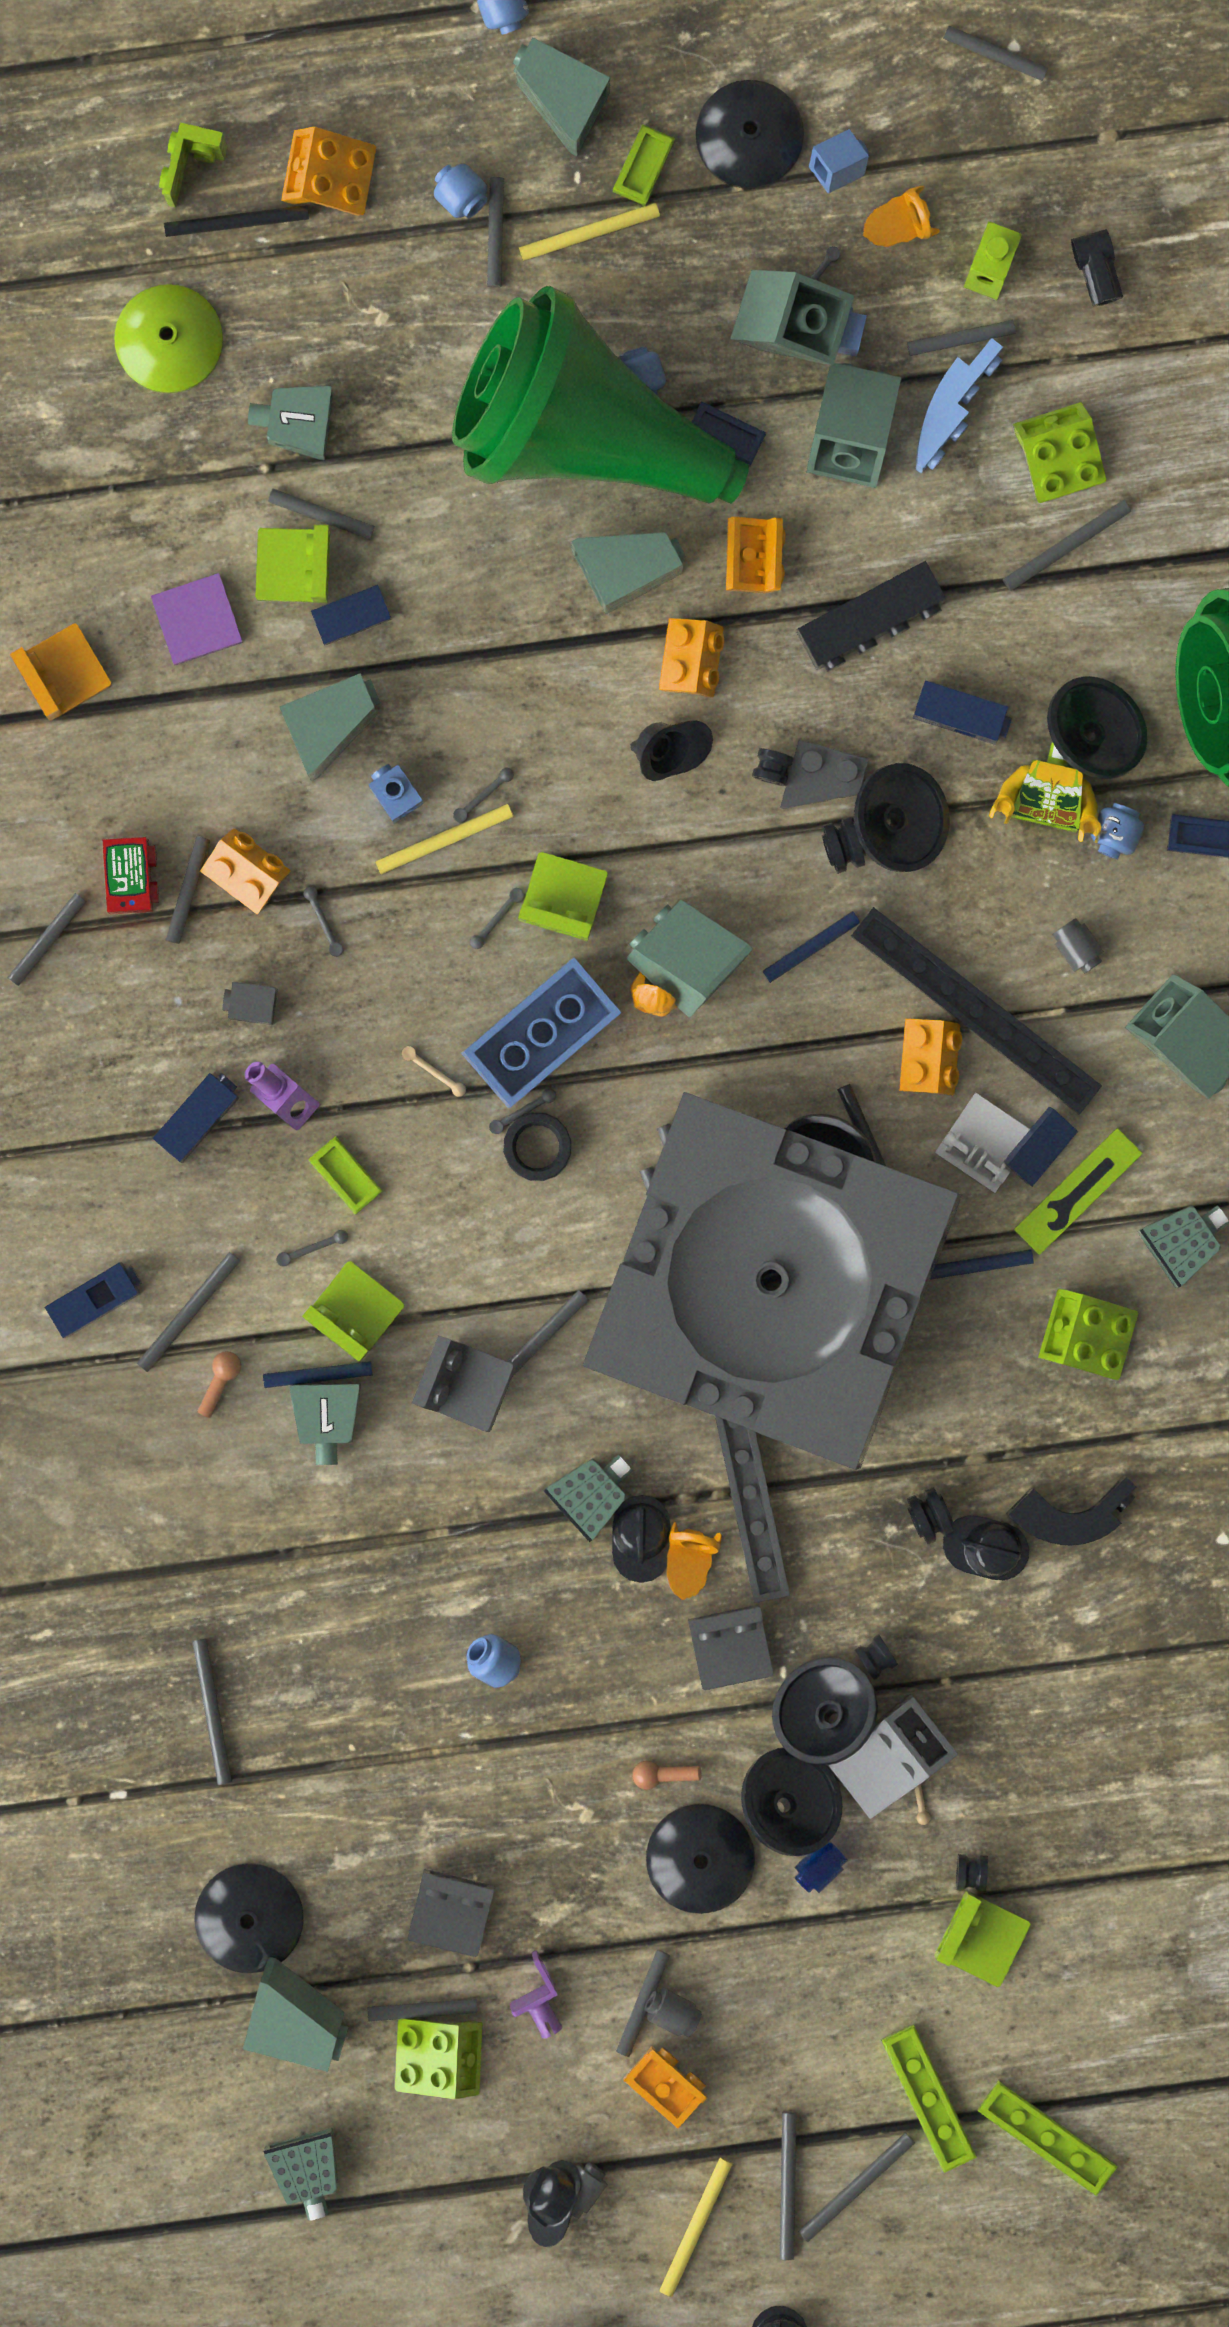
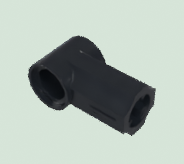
M1107 229L1071 239L1074 259L1078 269L1083 272L1092 306H1103L1122 299L1123 294L1113 263L1115 260L1114 249Z

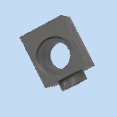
M232 982V989H225L222 1010L228 1011V1018L230 1020L273 1025L278 989L276 987Z

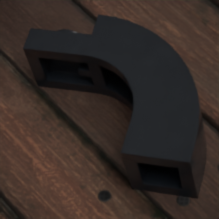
M1122 1476L1094 1506L1077 1513H1067L1055 1509L1038 1492L1030 1488L1006 1514L1024 1531L1038 1539L1058 1545H1082L1107 1536L1122 1524L1112 1512L1115 1509L1122 1512L1134 1500L1135 1496L1131 1492L1136 1486L1127 1477Z

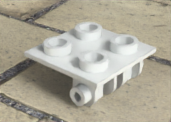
M975 1092L935 1153L996 1193L1011 1170L1003 1163L1004 1160L1030 1129Z

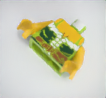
M1051 743L1047 762L1033 760L1030 765L1020 766L1003 782L999 795L989 812L990 818L997 811L1004 813L1006 816L1004 824H1008L1011 818H1016L1075 833L1079 830L1078 840L1080 842H1083L1085 833H1092L1095 836V843H1098L1102 828L1098 821V804L1090 782L1083 778L1082 772L1077 769L1068 768L1069 763L1060 755L1054 743Z

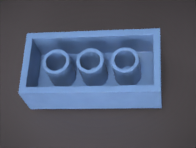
M572 958L461 1054L507 1108H511L621 1014V1012L575 958Z

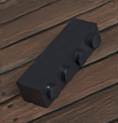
M925 560L799 627L796 633L815 669L818 671L825 667L827 672L846 663L844 656L857 650L858 654L861 655L878 645L876 639L889 633L890 637L893 638L910 628L908 622L921 616L922 620L925 621L942 611L940 605L944 604L946 597Z

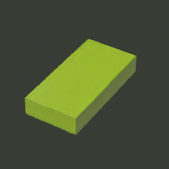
M642 124L614 185L613 192L646 206L675 143V138Z
M336 1136L308 1159L355 1215L383 1192Z

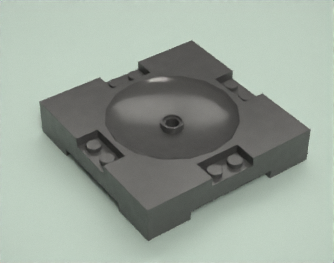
M683 1092L647 1189V1198L624 1260L620 1263L582 1366L680 1404L691 1406L736 1423L759 1434L854 1470L860 1469L962 1194L693 1094ZM770 1270H776L782 1278L780 1287L774 1291H770L764 1285V1276Z

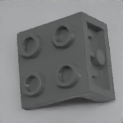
M438 1335L412 1404L441 1413L482 1431L490 1432L516 1366L455 1340Z
M759 1604L688 1619L703 1690L773 1676Z
M424 1869L408 1940L477 1957L495 1886Z

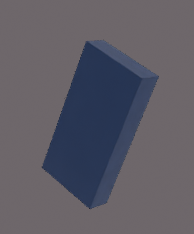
M702 401L692 420L694 424L733 447L735 458L747 463L749 467H751L766 436V432Z
M378 585L311 610L324 646L392 620Z
M1172 814L1167 851L1229 858V821Z
M1048 1107L1003 1163L1027 1185L1033 1187L1076 1135L1078 1130L1055 1109Z

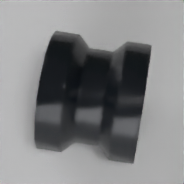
M759 748L757 756L760 761L758 767L753 769L752 777L767 783L786 786L788 780L786 770L792 765L793 757L781 752Z
M879 1634L873 1638L872 1643L868 1646H860L855 1649L873 1680L880 1677L881 1671L884 1669H893L898 1665Z
M958 1854L956 1890L964 1891L967 1887L976 1888L978 1892H986L988 1856L979 1855L975 1859L968 1858L966 1854Z

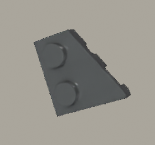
M799 740L780 808L790 809L796 806L816 804L837 798L857 796L869 759Z

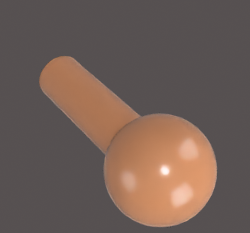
M221 1352L213 1360L212 1369L215 1375L197 1411L205 1417L211 1418L227 1381L237 1377L241 1371V1361L233 1352Z
M652 1761L638 1763L632 1773L634 1783L644 1790L655 1788L659 1782L700 1781L702 1775L700 1766L658 1767Z

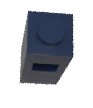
M926 680L912 718L993 745L997 743L999 737L1006 738L1012 720L1011 717L1006 716L1008 706Z
M209 1073L152 1139L176 1160L183 1163L239 1099L233 1093L237 1086L222 1073L217 1078Z
M119 1262L44 1308L62 1338H68L140 1295L141 1293L137 1286L141 1285L142 1282L132 1265L126 1268L122 1262Z

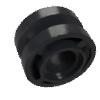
M851 817L842 819L841 827L838 829L832 823L823 825L824 835H822L824 847L830 865L834 866L837 874L846 872L847 864L850 862L856 868L865 866L864 856H866V852L858 839Z
M934 1487L925 1490V1499L921 1500L916 1495L907 1498L910 1506L907 1508L919 1537H923L927 1545L936 1542V1533L938 1532L942 1533L945 1537L954 1534L951 1526L954 1522L942 1495L937 1494Z

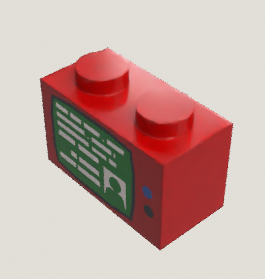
M147 837L102 840L107 913L112 915L153 912V903H159L158 881L151 880V867H157L156 846L149 845Z

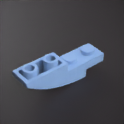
M993 338L990 339L970 365H967L957 357L936 389L920 432L916 455V470L922 473L927 466L933 470L946 454L942 447L950 438L956 442L969 426L964 422L969 412L959 405L962 401L967 405L979 391L980 387L976 383L985 373L990 377L1003 361L999 357L1003 346Z

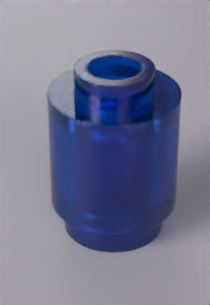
M830 1841L820 1850L806 1855L794 1867L799 1872L794 1878L808 1893L813 1889L820 1893L844 1870L842 1866L848 1859Z

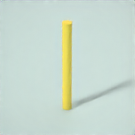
M656 203L521 246L519 247L521 258L523 261L660 217V213Z
M508 804L377 860L375 863L380 874H384L513 817V814Z
M721 2157L719 2158L659 2290L661 2293L673 2297L733 2165L732 2162Z

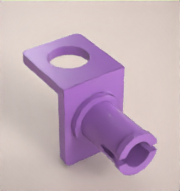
M254 1062L245 1071V1079L253 1084L250 1092L295 1130H299L320 1105L317 1100L296 1084L275 1064H271L266 1068L261 1062ZM304 1100L306 1105L303 1112L296 1117H292L290 1112L293 1105Z
M536 1950L532 1952L533 1961L545 1985L512 2001L510 2009L514 2017L529 2012L540 2031L541 2037L548 2038L551 2037L546 2022L549 2023L554 2034L558 2033L563 2026L558 2021L548 2002L551 1998L558 1995L556 1986Z

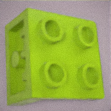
M181 122L178 132L172 131L167 151L171 153L170 166L163 167L159 181V188H162V195H164L168 206L176 208L189 153H194V159L206 163H214L215 159L225 160L228 146L223 132Z
M1082 402L1013 424L1015 436L1025 452L1035 496L1039 503L1106 482L1092 418Z
M314 525V530L258 529L255 593L258 601L328 603L331 533L329 525Z
M544 852L538 853L526 897L519 912L518 921L588 941L608 876L607 871Z
M348 1261L302 1317L354 1359L361 1362L405 1305L357 1265Z
M1058 1288L1038 1358L1109 1379L1119 1380L1137 1321L1138 1311Z
M966 1890L934 1957L937 1961L949 1967L953 1965L996 1987H1000L1028 1932L1030 1922Z
M399 2019L395 2090L397 2092L449 2099L479 2095L483 2022L465 2021L449 2024L417 2019Z

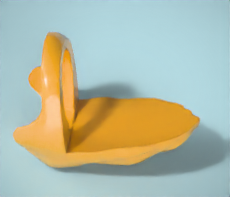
M924 185L910 188L901 196L894 197L887 203L874 209L864 223L863 236L868 238L874 245L889 247L897 243L909 242L915 237L929 239L938 234L940 230L930 226V212L927 203L919 197L920 192L924 189Z
M641 972L638 973L631 985V996L636 1009L644 1013L664 1017L677 1008L675 1005L676 999L670 993L658 986L644 984L646 977Z
M674 1522L669 1535L670 1547L667 1554V1579L672 1592L681 1600H685L686 1598L696 1596L705 1586L707 1574L712 1565V1554L718 1553L721 1548L722 1534L717 1533L713 1538L704 1536L702 1532L692 1529H685L680 1532L678 1531L677 1523Z

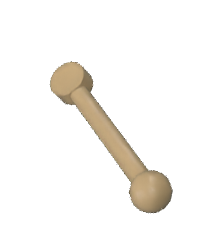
M407 1046L402 1050V1057L405 1060L414 1061L449 1086L455 1096L461 1097L465 1094L466 1087L463 1083H455L416 1055V1050L413 1047Z
M919 1784L914 1788L919 1810L916 1819L919 1824L926 1825L930 1822L931 1816L926 1811L922 1787Z

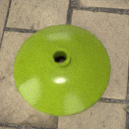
M172 284L158 285L140 292L126 304L116 323L115 349L122 367L135 382L155 392L178 393L197 386L212 373L221 356L223 332L216 311L202 295L184 286ZM171 329L174 333L173 337L170 340L161 339L160 334L162 330Z

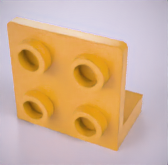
M318 127L294 130L281 201L290 204L313 202L357 216L364 215L376 146Z
M76 623L27 651L21 647L10 654L49 721L56 719L112 685Z

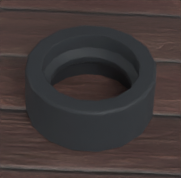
M529 1113L519 1117L509 1126L504 1137L503 1153L509 1167L518 1176L530 1181H545L556 1177L567 1166L571 1157L572 1141L567 1128L556 1117L546 1113ZM531 1126L549 1128L556 1135L559 1142V1152L556 1159L550 1165L543 1168H531L525 1165L519 1159L516 1152V1142L519 1135Z

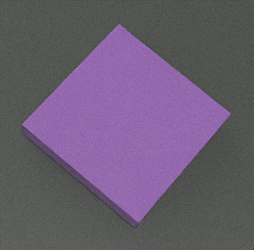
M219 573L151 596L174 666L243 643Z

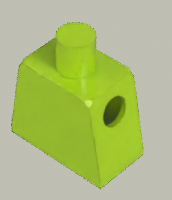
M988 221L963 288L997 300L1022 234ZM979 276L987 277L993 282L983 280Z

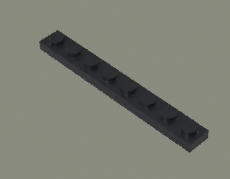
M874 907L851 935L854 940L1078 1115L1082 1113L1102 1087L1100 1083Z

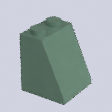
M532 37L528 47L524 44L521 45L513 61V64L516 65L514 72L516 73L517 86L568 151L578 156L610 94V77Z
M751 270L731 340L760 351L834 365L855 295L797 272Z
M834 363V365H830L806 473L873 488L877 487L901 377L892 376L883 371L875 372L857 368L847 363Z
M666 532L585 537L571 541L572 553L605 615L681 575L682 563L685 562L684 558L686 557L676 538L670 540Z
M361 673L280 706L287 727L311 781L317 779L377 716L374 706L380 704L378 695L371 679L364 682Z
M680 900L673 909L667 904L655 916L653 921L657 925L649 933L643 929L631 941L629 945L633 950L626 959L651 983L670 993L676 999L675 1005L691 1018L734 973L753 948L683 900Z
M1172 974L1125 1028L1192 1089L1210 1099L1213 1094L1218 1093L1224 1088L1229 1078V1016L1203 990Z
M269 1957L259 1984L243 2049L328 2072L331 2060L339 2061L348 2026L342 2025L345 2012L279 1960Z

